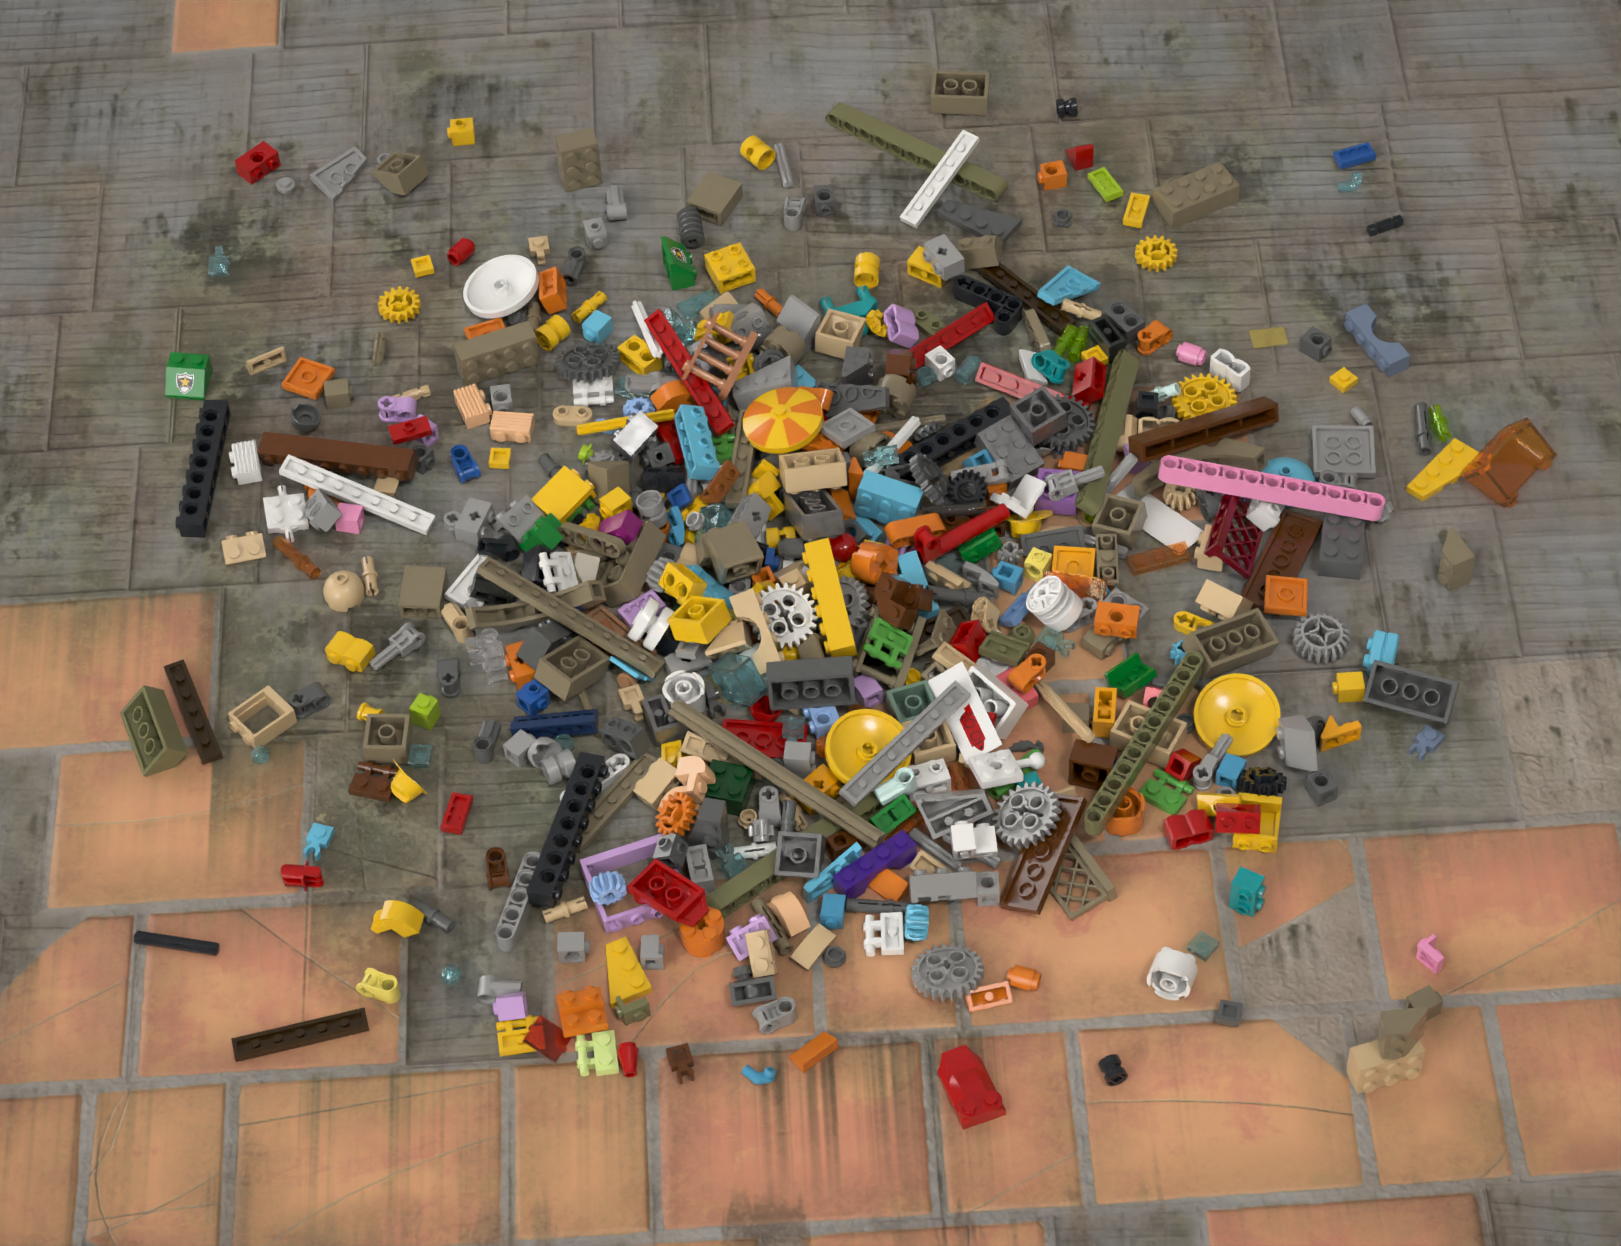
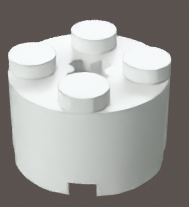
M679 670L666 677L662 693L669 710L672 703L680 699L690 704L691 707L700 713L705 711V684L700 675L695 672L686 673V670Z
M1163 947L1156 954L1148 973V986L1152 985L1155 989L1154 993L1164 999L1175 1001L1185 996L1184 998L1188 997L1198 973L1195 963L1196 958L1191 954H1184L1169 947Z

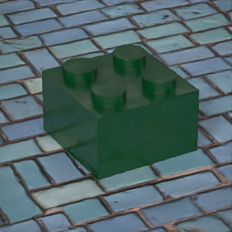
M712 759L709 768L714 772L716 782L715 784H707L705 798L726 801L727 814L740 816V813L747 808L755 785L754 770L744 765Z

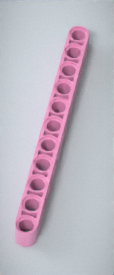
M1172 455L1164 456L1161 459L1158 473L1159 479L1165 483L1370 521L1381 519L1386 502L1385 498L1378 493Z

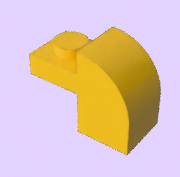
M770 470L748 487L747 495L756 492L772 508L768 515L769 521L785 510V506L774 493L782 485Z
M385 901L383 909L376 911L373 916L371 930L378 934L392 929L405 938L419 933L425 914L414 906L402 901Z

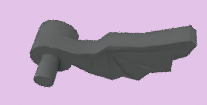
M1020 740L1018 743H1013V746L1009 747L1012 753L1025 752L1032 749H1038L1043 753L1044 745L1039 740L1035 744L1029 740Z

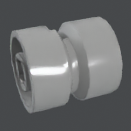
M647 490L638 495L636 505L642 522L650 520L658 528L665 525L668 521V514L661 494L655 490Z
M568 748L560 751L556 758L550 755L540 760L543 774L549 785L561 782L563 776L570 778L576 763L572 752Z

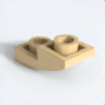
M818 924L797 947L791 958L810 971L837 936L821 924Z

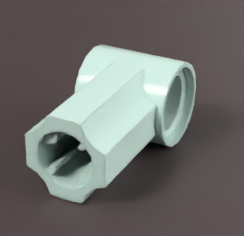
M903 767L896 771L893 778L877 786L873 791L881 805L884 806L903 793L905 795L913 794L917 790L918 784L913 771L910 768Z

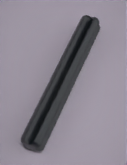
M136 931L134 934V943L213 956H216L220 950V945L216 942L144 931Z

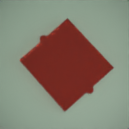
M539 1015L535 1023L529 1026V1032L523 1039V1042L556 1063L561 1054L566 1052V1046L572 1037L564 1038L561 1028L542 1015Z

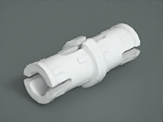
M776 841L762 844L753 842L752 845L732 847L734 861L748 858L757 860L758 857L768 855L777 847Z

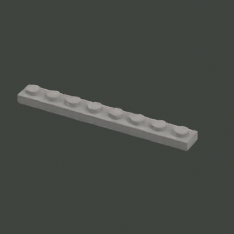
M955 680L840 789L839 794L853 807H856L970 698L971 694Z

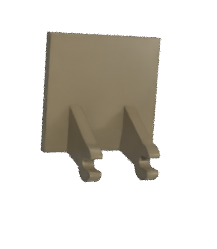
M944 609L939 611L931 638L917 645V650L915 651L917 656H921L934 648H939L944 641L948 644L951 641L957 627ZM933 658L926 661L927 665L924 667L927 669L936 660Z

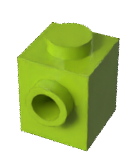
M419 693L409 708L412 723L428 730L432 729L441 716L439 702L431 695Z

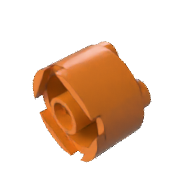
M866 541L858 546L860 547L858 552H854L852 555L851 571L857 577V581L861 583L876 585L882 571L898 575L899 553L898 550L893 549L889 545Z
M1134 787L1129 789L1105 827L1108 834L1127 836L1140 832L1145 817V799L1141 793L1139 794L1134 790Z
M709 906V912L694 927L682 923L679 925L682 945L690 955L699 958L712 956V953L717 950L719 952L725 944V927L721 912Z

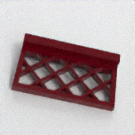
M1224 494L1221 497L1204 554L1209 558L1214 555L1247 579L1251 575L1263 531L1246 517L1250 505L1240 499L1239 496ZM1237 506L1242 509L1243 514L1239 513ZM1242 518L1246 519L1249 527H1245ZM1233 519L1236 520L1239 528H1235ZM1247 531H1251L1254 540L1250 539ZM1239 532H1241L1244 541L1240 540V537L1238 535ZM1230 533L1234 539L1233 543H1231L1228 536ZM1245 545H1247V548L1250 552V554L1248 555L1246 554V551L1243 547ZM1237 546L1240 556L1236 555L1233 547ZM1224 548H1227L1230 557L1223 552ZM1239 560H1243L1246 568L1241 566Z

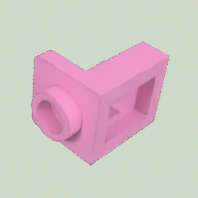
M1432 934L1428 938H1423L1418 943L1416 958L1436 975L1442 970L1444 957L1438 949H1434L1437 936Z

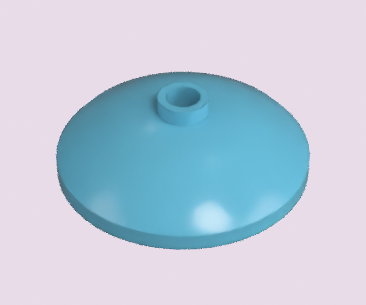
M1279 457L1267 461L1268 466L1261 471L1316 482L1312 470L1305 463L1293 458Z

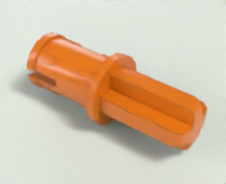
M757 289L754 294L755 298L764 305L765 310H769L778 318L783 307L777 302L775 297H771L764 289Z

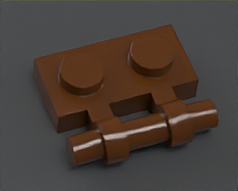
M359 761L357 768L364 770V774L355 772L348 789L349 795L390 803L393 797L391 777H395L399 769L394 768L393 765L386 764L383 766L375 764L373 761ZM373 773L383 774L382 778L372 775Z

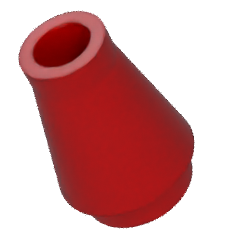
M634 1042L619 1044L616 1052L624 1077L637 1076L639 1048L636 1047Z

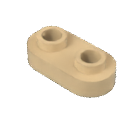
M562 405L556 407L552 413L553 421L559 426H577L593 421L592 410L586 406Z

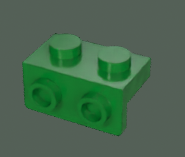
M992 527L958 546L957 549L965 562L974 564L1003 547V543Z
M1135 652L1107 671L1105 677L1109 688H1117V694L1126 698L1157 677V673L1154 668L1143 664L1140 655Z

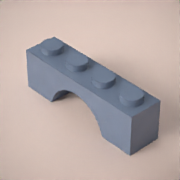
M1367 304L1346 312L1345 329L1354 336L1357 344L1365 349L1368 357L1376 362L1380 371H1383L1387 377H1391L1409 369L1410 354L1399 342H1385L1373 334L1376 329L1377 316Z

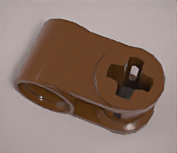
M492 847L486 852V873L489 891L503 886L511 888L505 852L500 847Z

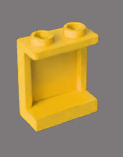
M564 465L531 500L545 516L551 512L564 524L567 522L566 519L589 496L595 499L597 495L594 492L595 487L587 479L583 481L581 475L572 468L570 470Z
M1239 792L1238 795H1242V804H1258L1261 806L1260 834L1234 833L1232 848L1276 853L1282 797L1258 796L1257 794Z

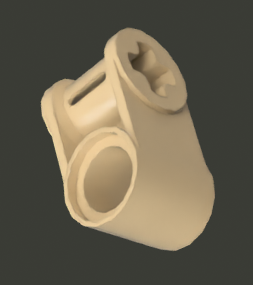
M980 597L972 606L971 621L979 619L985 633H990L991 630L996 631L1000 610L986 597Z

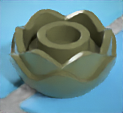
M1019 624L1010 630L1009 636L1032 645L1035 632L1030 626Z

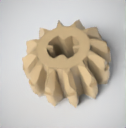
M1166 483L1163 498L1167 506H1171L1173 510L1177 508L1180 512L1184 508L1190 510L1191 506H1195L1197 502L1195 488Z

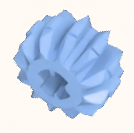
M634 396L633 400H627L626 405H623V417L630 416L633 412L637 414L640 410L643 413L656 412V407L650 400V397L644 399L643 396L640 398Z
M609 870L606 873L600 872L599 876H593L589 882L590 896L593 902H597L598 905L606 904L608 906L610 903L616 904L617 900H623V896L627 894L625 879L617 871L612 873Z

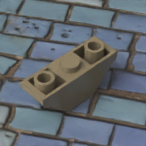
M1117 533L1096 534V577L1098 586L1119 585Z

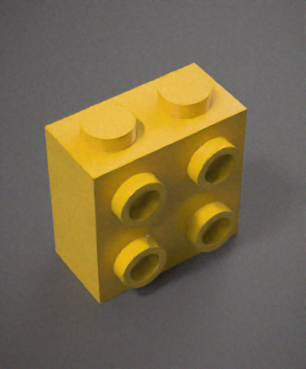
M740 242L704 254L705 268L720 294L756 282L755 267Z

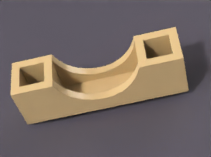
M753 588L733 595L729 599L738 621L750 622L761 632L760 646L752 655V658L762 679L766 677V662L786 660L783 652H778L775 644L779 642L775 632L769 631L767 625L771 624L767 612L762 613L760 605H763L759 592L755 594Z

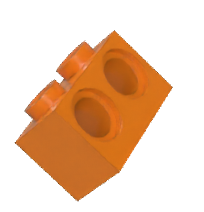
M557 266L539 272V300L549 315L567 309L566 280Z

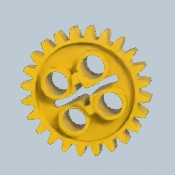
M1200 373L1199 377L1192 374L1191 380L1184 377V382H1178L1181 393L1180 395L1172 396L1171 404L1176 409L1177 418L1183 417V420L1236 405L1237 395H1235V389H1231V383L1225 384L1226 379L1219 381L1218 375L1211 378L1210 373H1208L1207 377H1204L1202 373Z

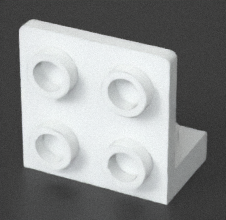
M1025 474L1013 496L1010 497L1003 492L1001 495L993 492L990 500L998 505L1005 504L1010 512L1026 519L1033 511L1038 497L1043 494L1046 482Z

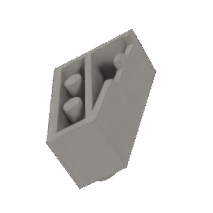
M789 355L734 382L733 397L739 410L747 409L756 398L768 391L783 387H798V372L791 356Z
M985 789L915 796V801L933 840L950 833L951 825H955V822L968 821L969 824L994 813L993 806Z
M970 866L957 867L958 871L949 872V868H937L935 873H927L926 869L913 870V874L909 875L911 903H917L918 901L978 898L976 871H971Z

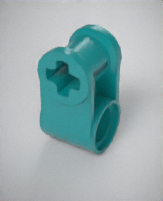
M1052 349L1033 354L1031 359L1033 367L1056 384L1064 382L1066 370L1071 366L1066 359H1063Z

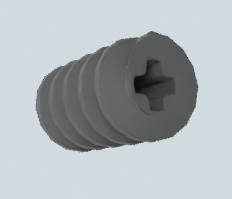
M693 206L681 208L677 213L680 241L686 248H699L705 243L701 214Z

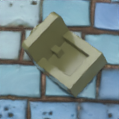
M620 996L615 997L617 1006H614L616 1016L618 1019L622 1018L626 1026L634 1022L643 1021L651 1016L646 997L624 1005Z

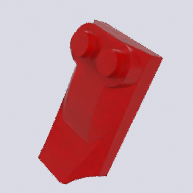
M656 858L626 887L627 892L633 896L636 903L647 904L675 922L694 927L709 912L705 889Z
M962 1045L942 1053L937 1074L963 1130L1006 1115L1002 1096L996 1091L980 1056L975 1054L967 1045Z

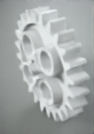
M786 582L783 588H780V585L776 583L774 590L769 585L767 588L768 593L763 590L760 591L763 605H760L762 613L767 608L775 611V614L768 615L771 624L767 625L769 631L773 632L774 628L778 626L784 629V632L781 634L775 632L779 642L775 646L779 645L781 651L784 645H787L789 650L792 649V644L798 647L800 640L804 642L807 639L806 636L813 634L811 630H816L817 626L813 622L818 621V617L814 615L816 614V609L811 608L815 601H808L810 594L808 593L803 596V588L796 591V584H793L790 589ZM791 600L794 605L790 607L785 606L783 601ZM774 601H778L780 609L778 608L776 603H774ZM781 612H782V614H783L784 616H787V615H788V617H787V623H786V620H785L784 617H781V618H780ZM800 618L803 620V623L796 625L792 620ZM787 624L793 630L792 633L788 630ZM755 626V627L753 628V631H752V632H753V633L759 632V635H758V638H757V639L760 640V639H761V632H760V630Z

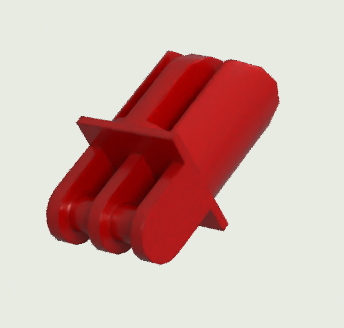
M306 861L305 865L284 864L281 867L284 885L304 887L305 891H307V887L320 888L324 885L321 869L317 866H309L308 861Z

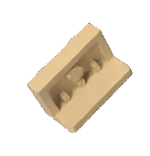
M251 531L245 533L246 536L238 537L237 535L226 536V540L221 541L226 566L267 558L262 533Z
M929 561L925 565L926 580L937 587L957 590L971 587L969 581L940 564Z

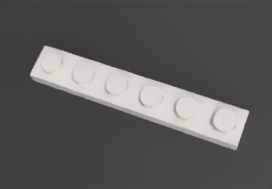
M962 130L901 214L900 220L916 229L978 145L980 142L979 137Z

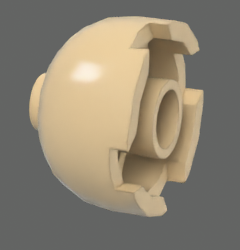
M340 570L332 573L325 581L323 587L325 601L335 611L347 612L348 608L356 605L359 607L365 599L366 593L361 578L349 570Z

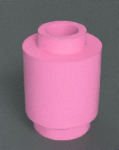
M1184 342L1183 345L1179 344L1176 356H1179V361L1194 366H1203L1207 351L1203 350V347Z

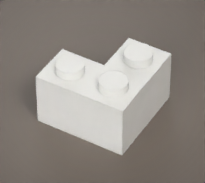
M968 821L955 822V825H951L950 836L953 860L997 856L995 825L990 826L989 823H981L973 828V823L968 824Z

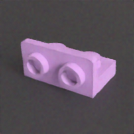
M651 589L618 609L619 620L624 624L626 623L631 629L633 626L632 622L640 609L644 608L650 597L660 602V607L655 614L656 616L661 613L666 604Z
M758 914L749 919L750 924L744 928L739 925L729 931L731 935L726 939L739 961L749 956L745 937L746 933L770 929L772 936L770 941L774 942L778 939L768 921L767 915L761 917Z

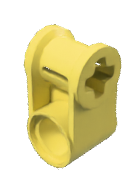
M367 968L364 972L363 980L356 985V990L361 995L383 1001L387 1004H393L401 997L396 977L379 972L373 968Z

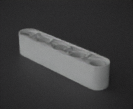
M528 852L523 857L498 922L495 934L501 951L510 952L516 948L533 905L529 904L527 888L536 867L533 865H537L540 857L538 852Z

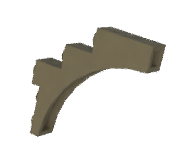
M1226 437L1215 447L1201 445L1171 454L1172 456L1259 472L1268 466L1266 448ZM1163 457L1151 460L1150 465L1132 479L1135 497L1143 498L1151 491L1166 484L1158 477L1160 462Z
M587 580L570 588L551 593L581 612L606 601L601 580ZM525 601L465 609L470 630H493V633H508L523 625H539L541 622H546L551 618Z

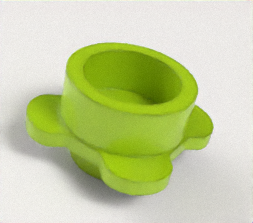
M590 443L589 446L583 444L577 459L583 461L581 464L583 466L586 460L588 461V457H592L594 454V450L591 449L593 443Z

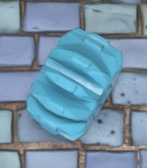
M908 904L904 917V936L911 941L925 940L929 927V908L922 904Z

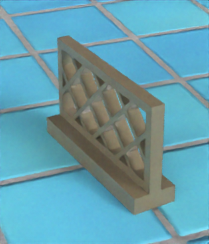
M1075 833L1067 849L1070 853L1066 851L1053 883L1055 885L1050 890L1071 921L1107 899L1111 902L1117 898L1115 886ZM1065 858L1075 859V868L1064 867ZM1062 871L1073 873L1071 882L1060 880ZM1077 874L1087 875V883L1075 882ZM1058 885L1069 886L1068 895L1058 894ZM1074 887L1085 889L1083 898L1072 896ZM1089 889L1097 890L1101 894L1095 899L1087 898ZM1070 901L1082 902L1081 907L1072 913L1069 909Z

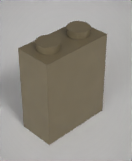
M708 171L687 200V206L695 207L701 214V220L722 227L743 197L742 183Z
M405 566L398 603L401 618L442 619L441 610L444 608V594L447 591L448 585L446 567Z

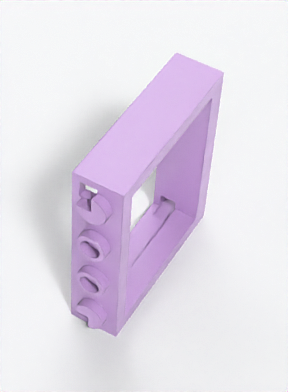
M663 834L580 859L581 873L588 890L589 882L592 880L591 876L653 857L658 838L663 836ZM593 902L606 934L618 932L623 928L639 925L644 921L664 916L645 904L607 917L603 904L598 905L597 902Z

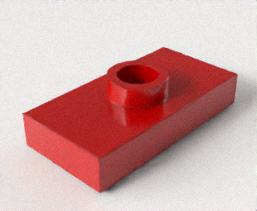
M427 416L388 426L393 445L432 435Z
M452 792L441 824V832L463 834L474 801L473 795Z

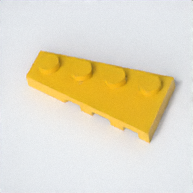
M1454 438L1406 486V492L1423 502L1443 490V487L1447 484L1455 483L1462 475H1468L1477 466H1483L1488 463V457Z

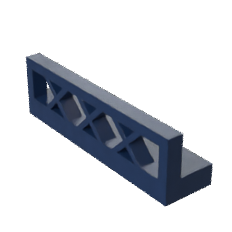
M598 709L517 716L514 717V722H510V731L512 736H514L522 729L527 734H532L536 739L545 736L556 738L598 734L599 712Z

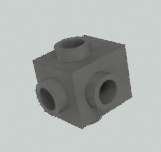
M653 441L646 444L647 448L641 450L643 453L641 459L645 467H667L666 464L675 461L669 442L663 441L658 443V441Z
M676 833L659 836L652 859L656 858L672 869L683 867L689 845Z

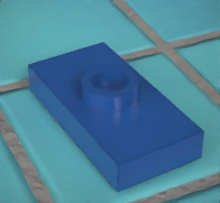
M1369 142L1335 151L1333 152V158L1339 168L1344 169L1375 160L1376 153Z

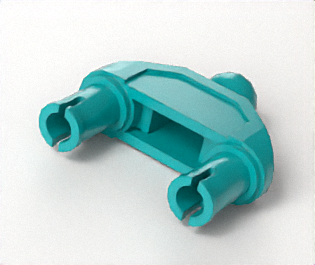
M863 285V289L860 286L856 290L860 301L837 308L829 296H826L828 302H826L824 297L819 301L824 311V316L828 309H833L866 318V315L871 310H877L879 303L875 297L871 296L866 285ZM867 322L865 323L862 337L866 336L868 333L869 328Z

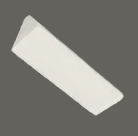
M1020 349L1019 360L1025 379L1041 385L1048 384L1046 376L1032 365L1031 359L1036 352Z

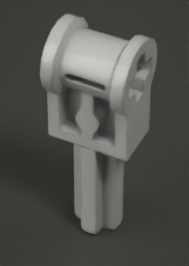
M1100 465L1077 474H1073L1072 469L1050 474L1044 480L1049 488L1048 496L1053 501L1061 500L1068 495L1079 492L1078 485L1104 477L1105 471L1103 466Z
M411 622L405 623L399 631L388 638L390 646L370 660V666L374 670H379L398 654L404 658L414 649H418L423 645L426 639L425 634L418 632Z
M1222 734L1211 753H1207L1201 764L1194 768L1193 786L1195 789L1207 791L1211 788L1212 779L1219 768V763L1233 742V738L1229 734Z

